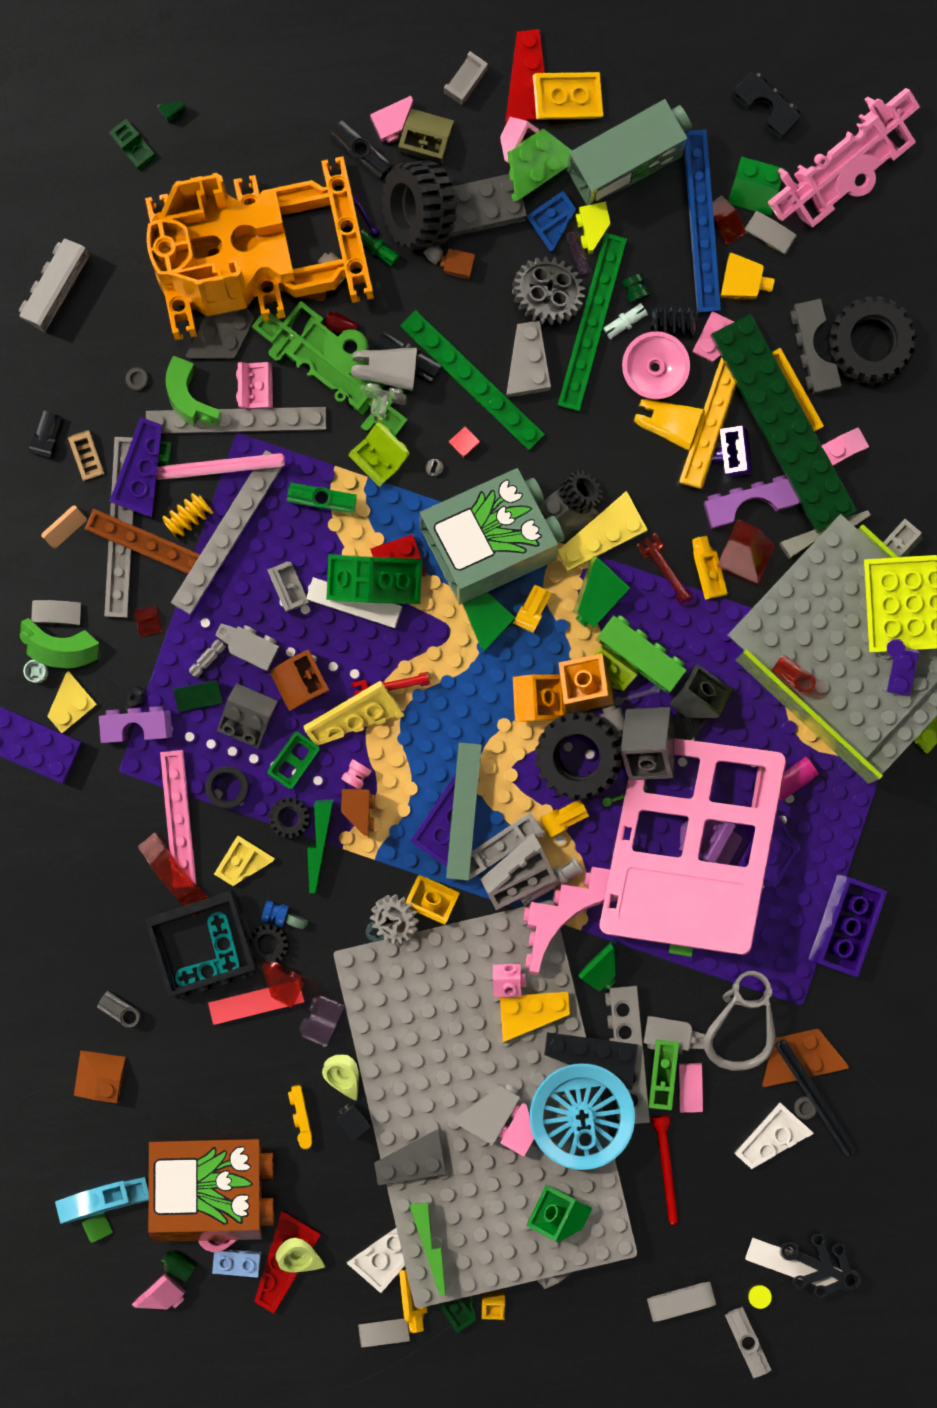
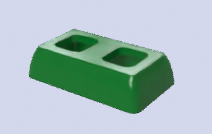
M295 732L267 773L287 788L292 789L318 753L319 747L299 732ZM298 743L309 749V753L303 760L298 759L292 754V750ZM284 762H288L296 768L295 773L289 779L279 773V769Z

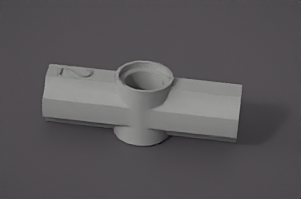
M743 1307L736 1308L725 1314L753 1378L760 1377L771 1371ZM745 1337H752L754 1339L752 1347L744 1348L742 1346V1341Z

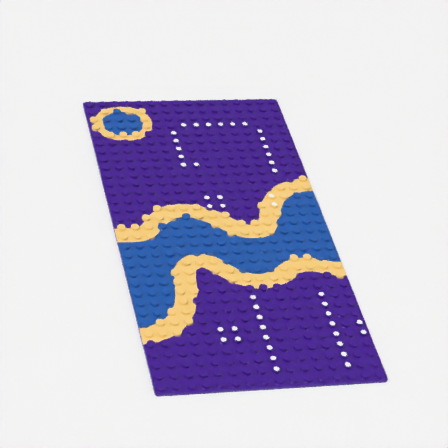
M240 433L236 434L227 459L260 456L266 450L271 454L282 453L285 457V465L193 613L189 615L175 607L145 693V702L141 706V712H149V707L163 706V710H170L172 737L144 740L143 728L135 723L120 765V772L163 787L160 752L183 750L188 796L213 804L206 794L205 784L208 776L219 767L231 766L237 768L245 774L249 782V792L246 800L240 806L228 810L270 824L269 812L278 800L288 797L298 799L306 805L310 813L308 828L302 835L315 840L314 803L316 800L334 799L327 844L490 899L481 878L505 857L469 881L446 879L447 866L410 842L456 774L459 742L481 744L478 777L480 780L477 788L472 851L531 812L543 830L536 835V838L553 872L557 866L562 867L575 856L584 874H578L570 879L566 885L587 889L588 886H584L586 872L590 873L592 867L611 869L624 798L612 802L608 807L603 805V800L626 792L628 775L625 765H623L622 770L619 772L617 780L608 789L595 797L581 800L589 817L569 826L567 830L550 838L540 817L556 809L560 810L576 800L568 799V796L565 795L562 797L557 795V791L553 788L550 790L546 786V780L540 778L538 774L540 769L535 764L537 759L535 748L539 744V736L553 721L515 722L513 677L524 675H560L559 662L594 655L602 646L596 641V638L613 615L616 618L620 615L630 622L628 627L635 632L637 629L641 630L648 636L647 641L653 645L655 643L661 645L667 650L665 652L667 656L671 659L674 656L680 659L685 664L683 668L686 669V672L669 694H666L640 673L637 674L624 691L612 688L614 704L616 708L621 707L624 718L626 709L671 707L674 718L677 711L669 703L678 687L697 663L724 684L736 689V691L728 698L718 718H710L691 741L779 752L786 759L785 771L804 757H807L819 775L784 801L779 799L777 813L800 846V849L777 887L763 886L752 948L749 953L738 955L693 948L692 956L686 957L668 954L670 944L607 935L600 929L604 903L586 909L571 918L565 925L610 941L615 938L619 944L732 983H735L737 978L747 971L759 972L768 979L773 997L802 1005L817 963L808 960L837 874L847 876L879 780L868 784L736 661L743 650L727 635L752 608L721 597L705 600L704 593L701 590L598 556L630 589L594 628L588 625L583 627L575 619L578 615L573 610L589 562L567 572L557 553L556 561L488 591L515 618L521 606H524L534 585L542 587L552 594L541 613L542 617L534 633L512 622L494 643L483 652L462 604H458L420 530L419 512L441 503L440 501L387 483L379 487L367 476ZM253 470L222 473L210 506L213 514L208 513L195 549L196 553L201 555ZM290 482L356 494L354 514L287 502ZM319 493L316 496V502L319 504H324L328 500V495L325 493ZM413 534L427 576L421 578L420 604H396L403 608L396 628H392L309 600L308 604L286 613L268 573V569L285 562H291L307 597L313 577L327 582L328 554L373 557L370 548ZM558 543V550L565 544ZM224 624L234 628H244L246 625L256 630L255 635L261 638L267 635L277 640L276 645L280 649L269 671L284 661L309 649L329 692L289 711L270 672L232 655L228 648L229 645L215 636L219 626ZM215 640H220L226 646L221 654H217L218 657L207 669H203V673L199 678H195L189 672L190 667L193 664H197V660L208 648L212 647L211 645ZM428 671L431 685L422 687L421 685L389 691L402 709L403 717L396 718L395 716L386 719V723L380 725L375 723L364 727L362 731H351L345 733L342 738L318 745V753L292 789L287 788L267 773L295 732H299L313 742L303 726L354 697V691L362 690L361 686L352 687L351 683L368 680V685L372 686L379 681L382 683L418 676L419 673ZM218 680L222 704L178 712L173 689ZM236 683L278 701L259 748L217 731L226 702ZM608 706L585 710V713L593 712L600 717V714L603 713L602 709ZM575 734L566 738L562 743L560 759L563 766L570 773L576 776H587L597 769L600 763V752L592 739L582 734ZM301 743L296 744L292 750V754L300 760L305 759L309 753V749ZM674 755V778L646 779L647 791L645 793L691 799L694 796L700 759ZM352 759L371 770L370 775L363 780L364 785L361 790H370V795H375L374 809H370V818H374V832H369V836H364L341 812L342 789H357L341 779L343 774L350 769L349 764ZM284 762L279 769V773L288 779L296 771V768L288 762ZM718 762L710 801L751 807L758 766ZM230 774L220 776L214 784L216 796L224 801L235 799L241 790L239 780ZM292 809L283 811L281 814L282 824L286 827L296 825L298 822L296 811ZM642 811L639 815L633 851L681 857L683 851L679 850L681 847V825L688 821L689 818ZM735 824L736 826L733 831L741 836L742 841L729 865L736 866L754 836V826ZM625 827L623 840L630 841L631 828ZM562 884L532 902H554L555 891H560ZM518 899L508 904V906L520 908L524 907L521 899ZM618 901L610 902L609 908L616 909ZM747 976L739 982L741 986L762 993L766 990L764 983L754 976Z

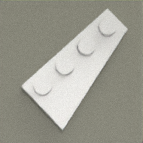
M397 1228L347 1262L350 1267L380 1293L405 1266Z

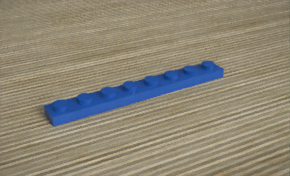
M707 129L692 130L685 133L687 142L684 148L696 306L697 312L719 311L721 306Z

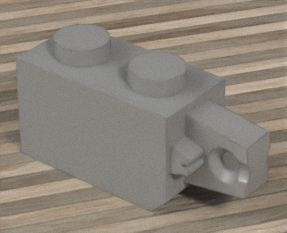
M224 624L219 626L215 636L229 645L228 648L232 655L267 672L269 671L280 649L276 645L277 640L267 635L261 638L255 635L256 630L246 625L244 628H234Z
M647 1016L643 1043L647 1044V1048L655 1050L656 1039L679 1042L678 1054H683V1050L704 1049L705 1034L693 1031L687 1022Z

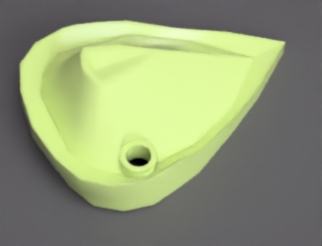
M334 1055L328 1058L324 1063L322 1071L324 1079L335 1089L357 1101L359 1094V1070L356 1062L348 1055Z
M288 1239L279 1246L276 1252V1261L280 1269L286 1272H303L325 1268L318 1254L302 1239Z

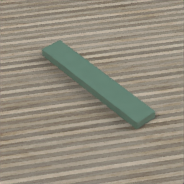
M459 742L446 879L469 881L481 744Z

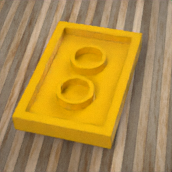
M600 72L535 73L533 75L536 120L599 119L603 117Z

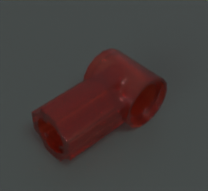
M784 654L771 670L794 687L800 694H810L816 686L815 677ZM803 677L809 678L812 682V686L807 690L800 688L798 684L799 680Z

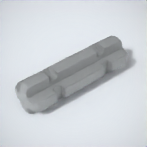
M215 640L211 645L212 647L208 648L197 660V664H193L190 667L189 672L195 678H199L203 673V669H207L218 657L217 654H221L226 646L220 640Z

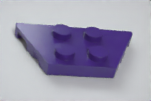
M778 813L776 815L763 886L777 887L800 849V846ZM754 836L736 866H748Z

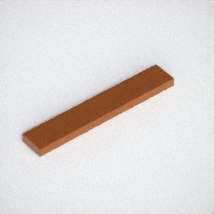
M94 508L84 529L186 574H189L200 556L196 552Z

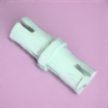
M639 303L627 313H621L615 321L604 326L603 330L605 333L614 329L608 333V338L611 340L623 330L631 329V325L648 316L646 310L637 314V312L644 308L643 305Z

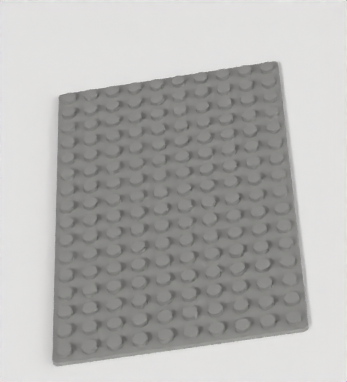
M545 901L540 903L555 906L553 901ZM530 905L414 932V936L402 944L399 942L392 944L391 939H388L386 942L380 940L334 952V960L380 1159L439 1129L446 1174L386 1184L413 1302L416 1308L625 1260L637 1255L615 1159L594 1169H571L557 1164L546 1156L537 1145L535 1139L525 1156H522L501 1144L502 1138L497 1137L494 1144L491 1145L453 1123L457 1116L499 1086L505 1088L506 1085L518 1090L517 1096L520 1099L516 1105L526 1104L530 1115L531 1102L540 1084L554 1071L568 1066L544 1056L547 1032L586 1037L560 929L549 942L543 954L538 974H528L529 968L525 967L526 956L531 954L533 946L528 945L530 932H535V929L526 928L527 922L523 921L525 908H529ZM521 964V974L525 973L526 987H521V995L568 992L570 1015L503 1042L500 997H494L493 965ZM591 1087L588 1104L597 1093L598 1087ZM586 1088L580 1089L582 1102ZM569 1090L575 1102L577 1103L575 1090ZM564 1091L555 1092L557 1096L572 1106ZM549 1095L545 1105L568 1111L566 1107ZM600 1097L597 1099V1101L594 1103L592 1107L601 1103ZM603 1107L600 1108V1109H598V1110L595 1111V1112H602V1111H603ZM545 1109L543 1111V1120L567 1117V1115ZM579 1110L580 1113L576 1115V1120H580L582 1124L584 1119L587 1118V1114H583L582 1110ZM509 1116L505 1125L510 1126L513 1118ZM605 1116L596 1117L606 1121ZM568 1121L544 1124L546 1133H551ZM595 1123L598 1127H600L602 1130L609 1134L608 1127L606 1125ZM571 1126L554 1135L550 1140L557 1146ZM595 1130L596 1138L602 1148H605L610 1141ZM574 1133L570 1135L562 1146V1151L570 1154ZM582 1133L579 1137V1143L582 1146H588L591 1142V1137L587 1133ZM596 1145L589 1149V1155L599 1152ZM576 1146L574 1155L585 1156L584 1150ZM546 1185L593 1208L583 1229L559 1243L526 1226ZM425 1202L429 1204L432 1248L442 1247L445 1295H439L410 1204Z

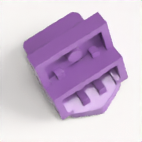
M689 820L681 825V847L679 848L681 851L684 848ZM708 820L705 823L699 860L729 865L742 841L741 836L733 831L736 825L734 823Z

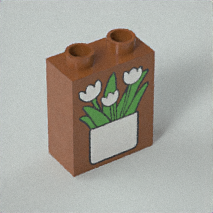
M259 1139L149 1142L148 1233L152 1242L262 1239V1226H274L273 1198H262V1181H272L274 1179L273 1153H262Z

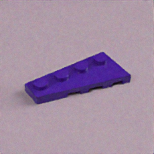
M140 417L109 500L110 503L152 518L161 424Z
M456 774L410 841L445 866L448 864Z

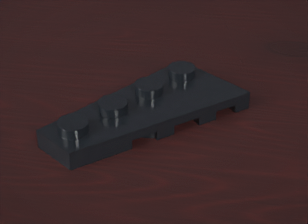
M547 1032L544 1056L567 1065L591 1064L602 1067L618 1077L627 1089L632 1090L638 1044Z

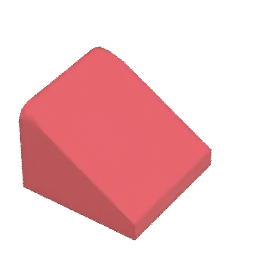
M464 427L449 443L465 458L480 444V441Z

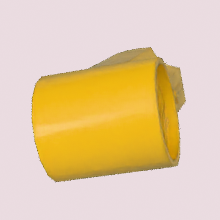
M534 585L513 624L534 633L542 617L541 613L552 593Z
M580 799L560 810L556 809L540 817L551 838L567 830L569 826L589 817Z

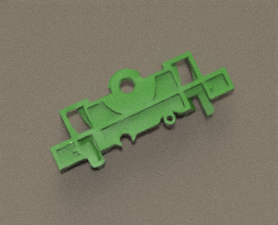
M302 301L298 303L284 322L277 319L271 313L268 314L270 321L263 322L262 314L252 325V328L273 344L268 352L273 361H280L286 355L293 362H296L298 369L302 364H308L310 371L307 373V376H314L331 390H338L335 393L337 402H344L347 396L349 404L362 415L365 414L369 407L372 408V413L361 425L363 431L369 430L374 423L380 422L383 426L389 428L394 437L398 434L408 419L391 406L406 389L398 388L390 398L383 401L375 393L384 388L386 384L361 380L351 374V368L354 365L369 366V364L354 362L352 359L353 353L349 354L344 350V344L347 341H354L357 344L356 351L369 350L368 341L361 332L350 329L342 331V334L336 336L323 326L325 323L324 318ZM305 310L312 317L307 322L300 336L292 329L302 311ZM342 394L343 398H338V395Z

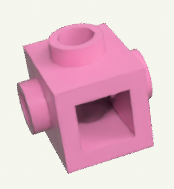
M521 964L493 965L494 997H521V987H526L525 973L521 974Z

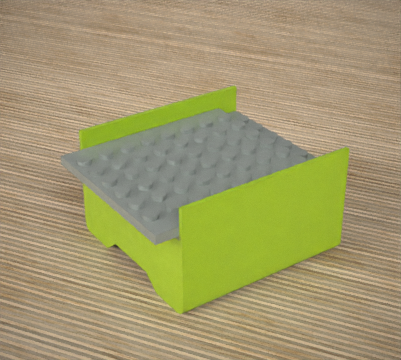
M840 514L727 636L743 650L736 661L869 784L879 780L883 776L882 774L913 741L926 753H929L937 744V648L918 649L919 655L910 696L887 692L894 657L890 656L887 651L869 652L864 559L894 558L898 556L863 524L857 529Z

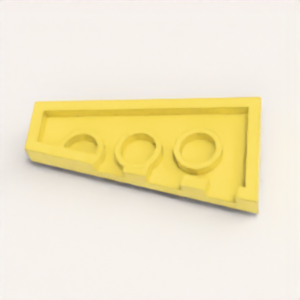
M627 491L557 551L567 572L589 562L593 556L598 557L647 532V528Z
M379 681L303 727L313 743L318 746L342 738L345 733L351 731L359 732L364 730V727L375 723L377 725L386 723V719L395 716L396 718L403 717L404 713L384 684Z

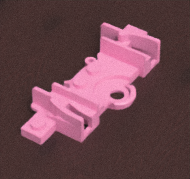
M905 88L886 105L881 99L873 100L866 97L864 100L870 112L865 116L862 114L858 116L863 123H857L859 127L858 134L853 136L852 133L847 132L846 138L832 148L827 156L817 154L814 158V162L817 164L816 167L811 166L806 169L799 165L797 167L799 171L794 174L799 182L798 184L792 180L788 172L780 168L778 173L786 187L768 201L777 218L783 221L796 211L803 222L814 227L835 210L833 204L849 192V195L855 197L869 193L876 182L874 170L889 158L894 161L916 143L903 122L920 108L911 91ZM893 129L901 139L906 141L900 148L896 147L887 137V134ZM859 174H864L866 176L865 183L857 186L855 184L856 177ZM810 198L817 212L820 213L814 219H812L803 205Z

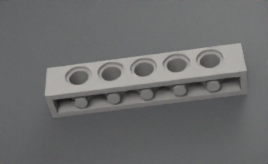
M637 986L609 988V993H605L606 1007L611 1006V1015L607 1016L608 1029H613V1038H609V1041L638 1044L634 1070L635 1081L633 1082L632 1090H627L630 1094L636 1095L638 1099L637 1104L634 1106L635 1124L649 1123ZM621 1003H625L629 1007V1012L625 1016H619L616 1012L617 1006ZM622 1026H628L631 1029V1035L627 1039L620 1038L618 1034Z

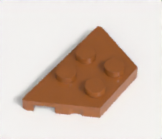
M818 1028L775 1038V1044L783 1039L786 1040L809 1077L849 1069L847 1063ZM776 1047L767 1061V1068L762 1082L763 1087L797 1080Z

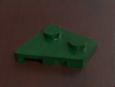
M473 1296L438 1304L457 1333L476 1321Z

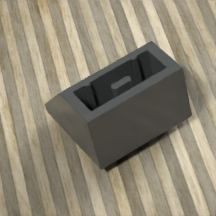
M236 683L226 702L217 731L259 748L278 701Z

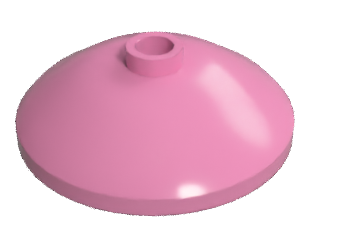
M649 332L634 339L627 347L623 356L622 370L627 384L638 395L648 399H664L674 395L683 387L689 375L690 360L685 347L677 338L663 332ZM653 364H657L659 366V370L657 372H654L651 369V366Z

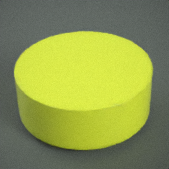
M756 1285L750 1289L748 1299L755 1308H765L771 1302V1292L767 1287Z

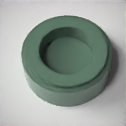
M287 913L284 920L285 923L303 930L308 923L306 919Z

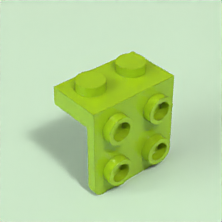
M378 422L367 437L348 456L380 487L399 470L410 453L407 447L391 434L388 427Z

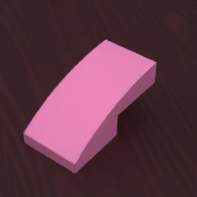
M679 1063L680 1113L703 1112L702 1063Z

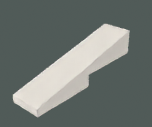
M314 577L306 597L311 602L392 628H396L403 608L391 603L326 600L327 582Z
M752 1238L745 1257L750 1262L792 1277L805 1276L817 1271L799 1261L784 1260L780 1256V1247ZM785 1249V1254L790 1256L792 1251ZM829 1276L811 1284L827 1286L838 1280Z

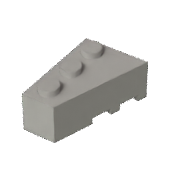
M540 321L517 324L506 397L550 391L551 384Z
M534 832L481 878L496 910L557 880Z

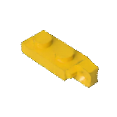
M707 536L693 539V554L705 600L727 595L717 551H713L712 547H710Z
M406 1269L400 1270L405 1322L408 1324V1332L424 1331L423 1319L424 1314L427 1313V1306L422 1308L414 1306Z

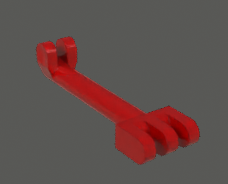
M428 671L419 673L418 676L383 683L388 691L421 685V687L431 685ZM368 680L351 683L352 687L361 686L362 690L354 691V696L371 687L368 685Z

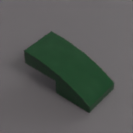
M127 119L109 132L138 170L142 169L156 157L155 153Z

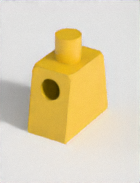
M730 253L720 298L756 300L759 290L772 292L775 279L762 276L763 265Z

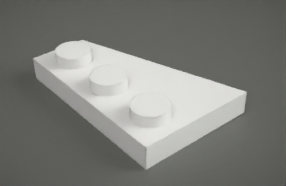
M779 1102L734 1154L753 1169L814 1133Z

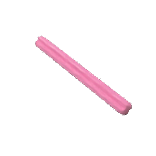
M282 453L158 466L156 479L162 480L283 467L285 465V457Z

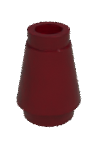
M328 311L324 326L332 333L342 334V331L356 330L358 323L336 311L334 313Z

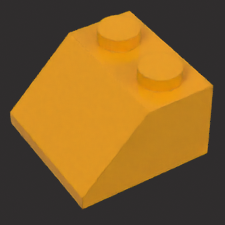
M603 654L559 662L563 700L569 712L575 713L577 711L614 705L612 683Z
M524 675L513 677L515 722L554 721L566 714L560 675Z

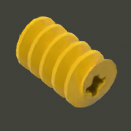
M192 493V502L187 499L184 500L185 508L178 504L176 506L178 513L172 510L169 511L171 519L166 516L162 517L163 522L176 539L177 533L183 537L185 536L184 528L189 531L192 530L191 522L199 525L198 517L204 520L207 519L205 511L213 514V511L201 496L198 497Z

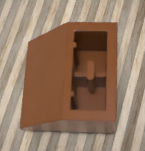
M309 649L284 661L269 671L289 711L329 692Z
M342 789L341 812L364 836H369V832H374V818H370V809H374L375 795H370V790Z

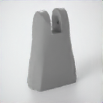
M417 348L353 352V361L369 364V366L354 365L351 368V374L361 380L383 383L412 391Z

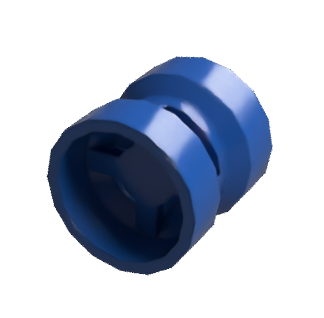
M267 900L261 922H272L276 926L283 928L289 906L283 904L278 906L274 902Z

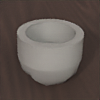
M440 246L429 247L423 252L435 265L442 259L443 251Z
M431 459L427 462L426 472L429 476L438 477L443 473L444 467L440 460ZM434 462H437L438 465L436 467L435 473H432L431 470Z

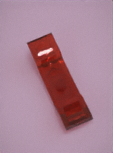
M156 832L138 846L149 865L183 906L208 898L199 885L192 881L169 852L170 849Z

